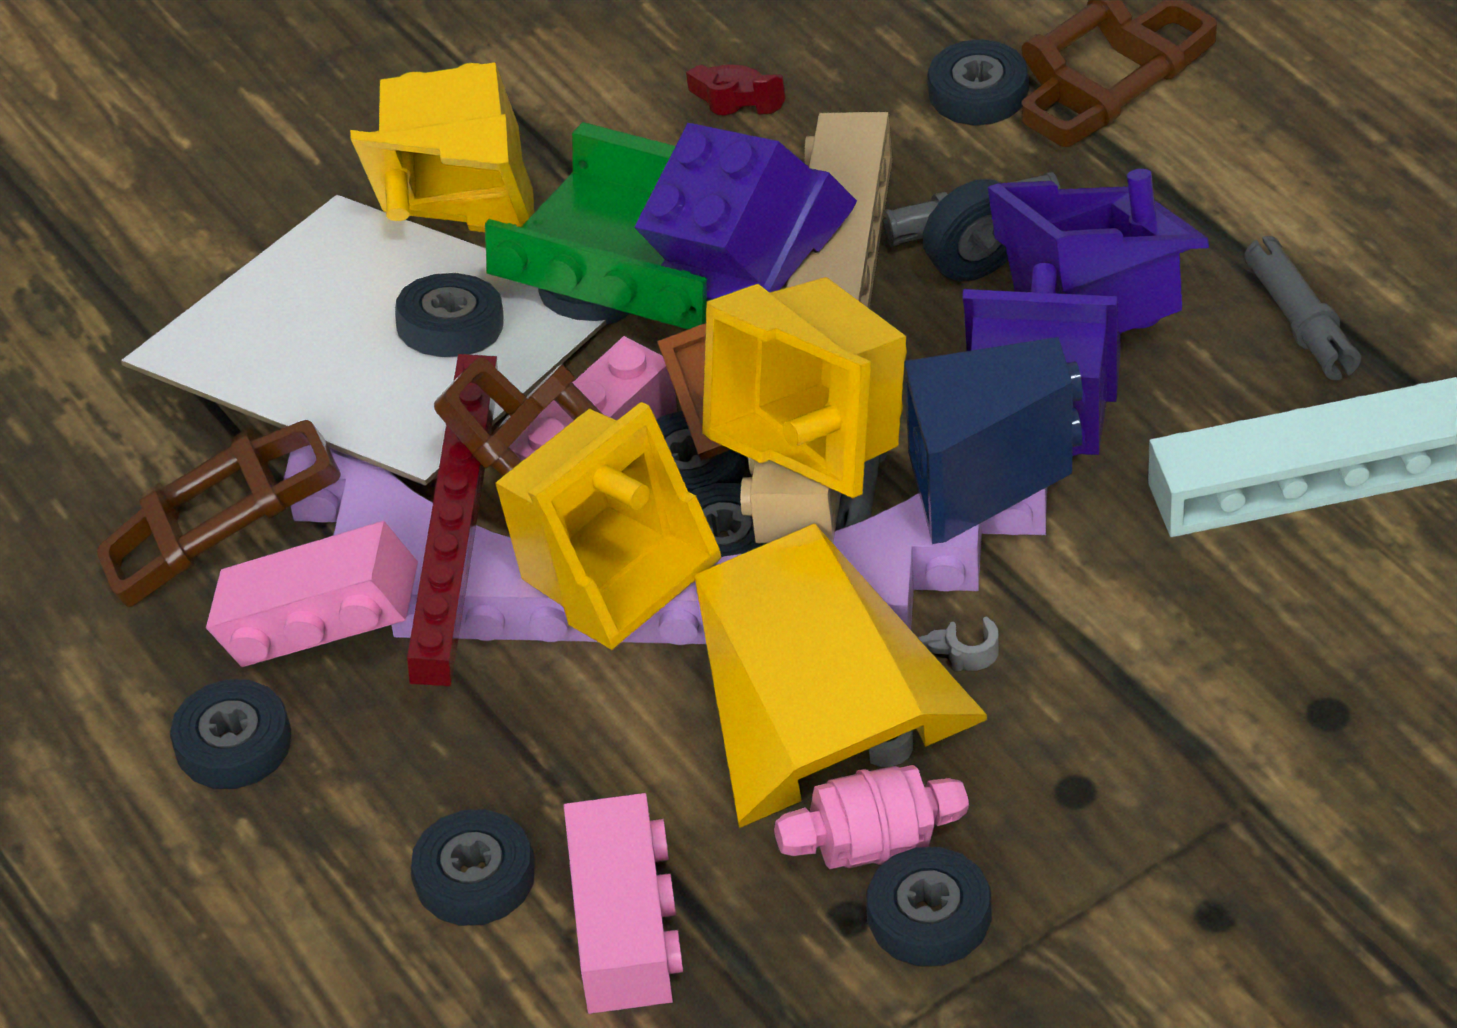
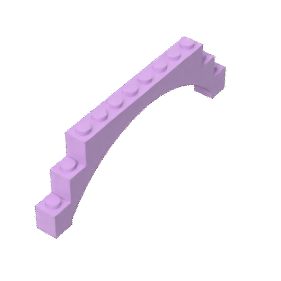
M311 445L290 452L284 480L311 467L315 463L316 455ZM329 447L341 476L335 483L291 505L294 521L336 522L334 535L377 522H386L418 561L406 621L391 625L394 637L410 638L433 503L412 491L388 470ZM1047 487L944 543L932 544L918 493L912 498L867 520L835 531L833 544L911 630L914 590L979 591L982 534L1046 535ZM476 525L459 639L597 642L568 625L564 607L522 580L510 537L493 533ZM741 554L724 556L713 566H716ZM696 582L691 583L621 643L706 644Z

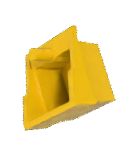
M495 62L487 64L467 63L458 68L427 73L408 72L400 77L380 80L379 131L363 132L350 130L351 141L383 212H386L388 219L403 221L409 216L461 221L467 222L470 231L485 232V223L489 219L506 224L512 223L517 225V227H521L534 214L533 187L522 159L519 126Z
M828 277L773 292H768L759 284H755L707 301L702 433L710 440L759 463L771 460L851 498L863 494L865 462L898 447L900 416L903 410L904 361L907 355L906 336Z
M643 402L638 403L618 420L588 409L495 482L522 580L564 607L568 625L611 650L695 581V574L709 569L722 558L720 548L696 495L688 492L650 406Z

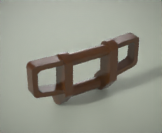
M1088 0L1085 8L1046 35L1036 34L1023 43L1021 49L1023 58L1041 86L1022 100V122L1059 146L1070 147L1098 129L1110 124L1120 116L1123 106L1161 79L1169 80L1174 78L1216 42L1217 20L1184 0H1164L1132 20V15L1121 0ZM1175 23L1191 31L1193 34L1177 46L1155 32L1167 24ZM1097 26L1115 51L1141 65L1108 90L1068 67L1060 54L1061 51ZM1057 101L1079 115L1069 121H1062L1044 110Z
M478 358L434 402L436 413L469 449L472 456L485 469L491 465L502 477L523 461L509 446L553 400L573 420L588 409L603 414L572 383L575 376L563 363L552 371L526 397L488 360ZM469 383L478 385L509 414L491 435L483 429L460 401V392Z
M309 420L297 422L261 438H258L255 432L248 428L233 437L230 447L164 487L161 483H158L143 492L139 499L142 509L104 540L97 550L98 558L112 592L125 606L131 607L176 575L195 565L193 558L265 514L271 519L286 510L287 507L338 481L341 476L340 470L322 434ZM311 445L316 455L315 463L311 467L276 484L267 464L268 461L304 446ZM241 469L252 493L183 535L177 522L180 514L177 508ZM153 533L161 555L125 579L121 569L123 558Z

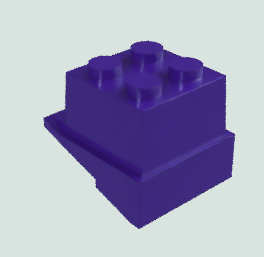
M687 123L634 228L665 259L661 266L679 271H689L691 274L707 278V301L755 284H759L768 292L780 290L811 251L820 252L852 212L857 200L829 172L809 168L779 141Z
M1148 169L1130 171L1127 174L1128 187L1058 189V185L1053 181L997 183L988 187L994 236L997 241L1006 247L1015 292H1030L1032 269L1036 264H1052L1057 268L1055 291L1057 294L1117 296L1120 333L1133 328L1140 329L1153 326L1160 318L1182 311L1180 253L1191 249L1209 248L1208 238L1154 200L1152 174Z
M1039 263L1033 267L1030 292L963 289L966 351L1059 337L1066 363L1077 362L1082 381V400L1073 401V408L1076 407L1080 418L1082 445L1072 447V456L1078 454L1099 455L1106 403L1117 402L1120 367V325H1118L1117 296L1055 293L1057 268L1049 263Z

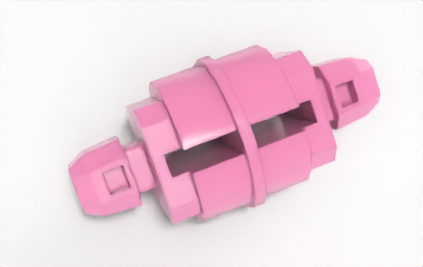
M914 765L901 768L891 766L873 771L861 769L857 770L854 775L828 780L827 784L814 786L810 812L806 808H802L782 815L775 821V838L780 852L791 856L816 853V848L820 846L825 864L829 869L842 866L853 868L871 863L883 865L896 854L916 847H929L934 824L940 826L959 820L967 813L969 800L963 782L951 778L927 781V785L924 787L919 770Z

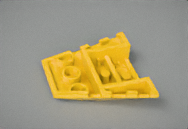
M815 523L694 575L739 828L801 802L799 779L906 732L917 729L925 747L987 720V714Z

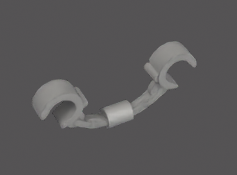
M988 617L983 618L985 642L977 646H967L958 641L955 622H951L946 630H933L928 635L918 637L930 652L947 654L954 671H961L963 669L978 671L987 668L995 662L999 655L998 628ZM913 730L898 736L893 741L884 742L870 748V763L880 767H891L901 764L908 759L913 751Z

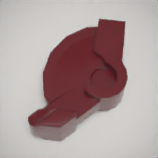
M700 64L686 72L688 90L708 102L710 110L717 115L732 114L742 106L756 105L757 114H772L781 109L786 99L784 81L781 74L761 75L757 70L747 66L729 64L710 68Z

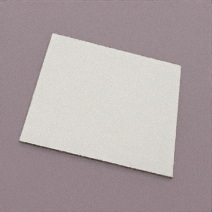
M336 195L131 352L121 362L122 366L279 428H285L297 422L309 420L322 434L328 447L420 484L427 485L438 475L446 423L434 410V402L454 381L457 357H439L423 354L408 347L398 336L395 303L405 286L416 279L442 273L476 276L491 283L501 295L504 315L503 329L496 342L483 351L469 355L497 356L498 371L525 396L607 323L606 320L584 321L558 315L544 305L537 287L486 274V248L408 220L392 221L386 217V212ZM496 402L492 426L506 414Z

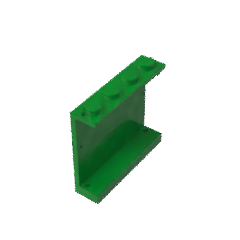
M582 122L572 132L573 172L521 227H517V225L512 223L506 224L491 219L485 223L486 274L685 329L705 324L707 278L691 274L689 271H679L661 266L665 259L634 228L675 146Z

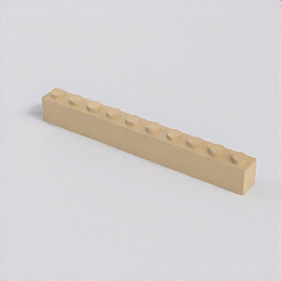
M888 112L819 113L815 136H806L805 164L809 168L829 172L857 202L852 212L820 252L811 251L781 289L828 277L866 307L870 308L883 224L882 212L885 210L892 165ZM748 458L749 470L753 477H743L741 511L743 516H752L756 543L772 542L814 523L832 543L834 542L840 492L771 460L759 463Z

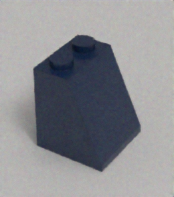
M1059 337L904 361L908 453L932 544L947 542L1072 474V447L1082 445L1080 418L1076 407L1073 408V401L1082 400L1083 391L1078 364L1076 361L1066 363Z

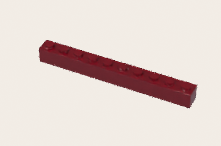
M458 354L454 380L478 358H485L498 370L497 356ZM469 383L460 392V401L490 435L495 401L478 385ZM447 424L407 655L410 684L451 686L485 473V468L472 456L469 449Z

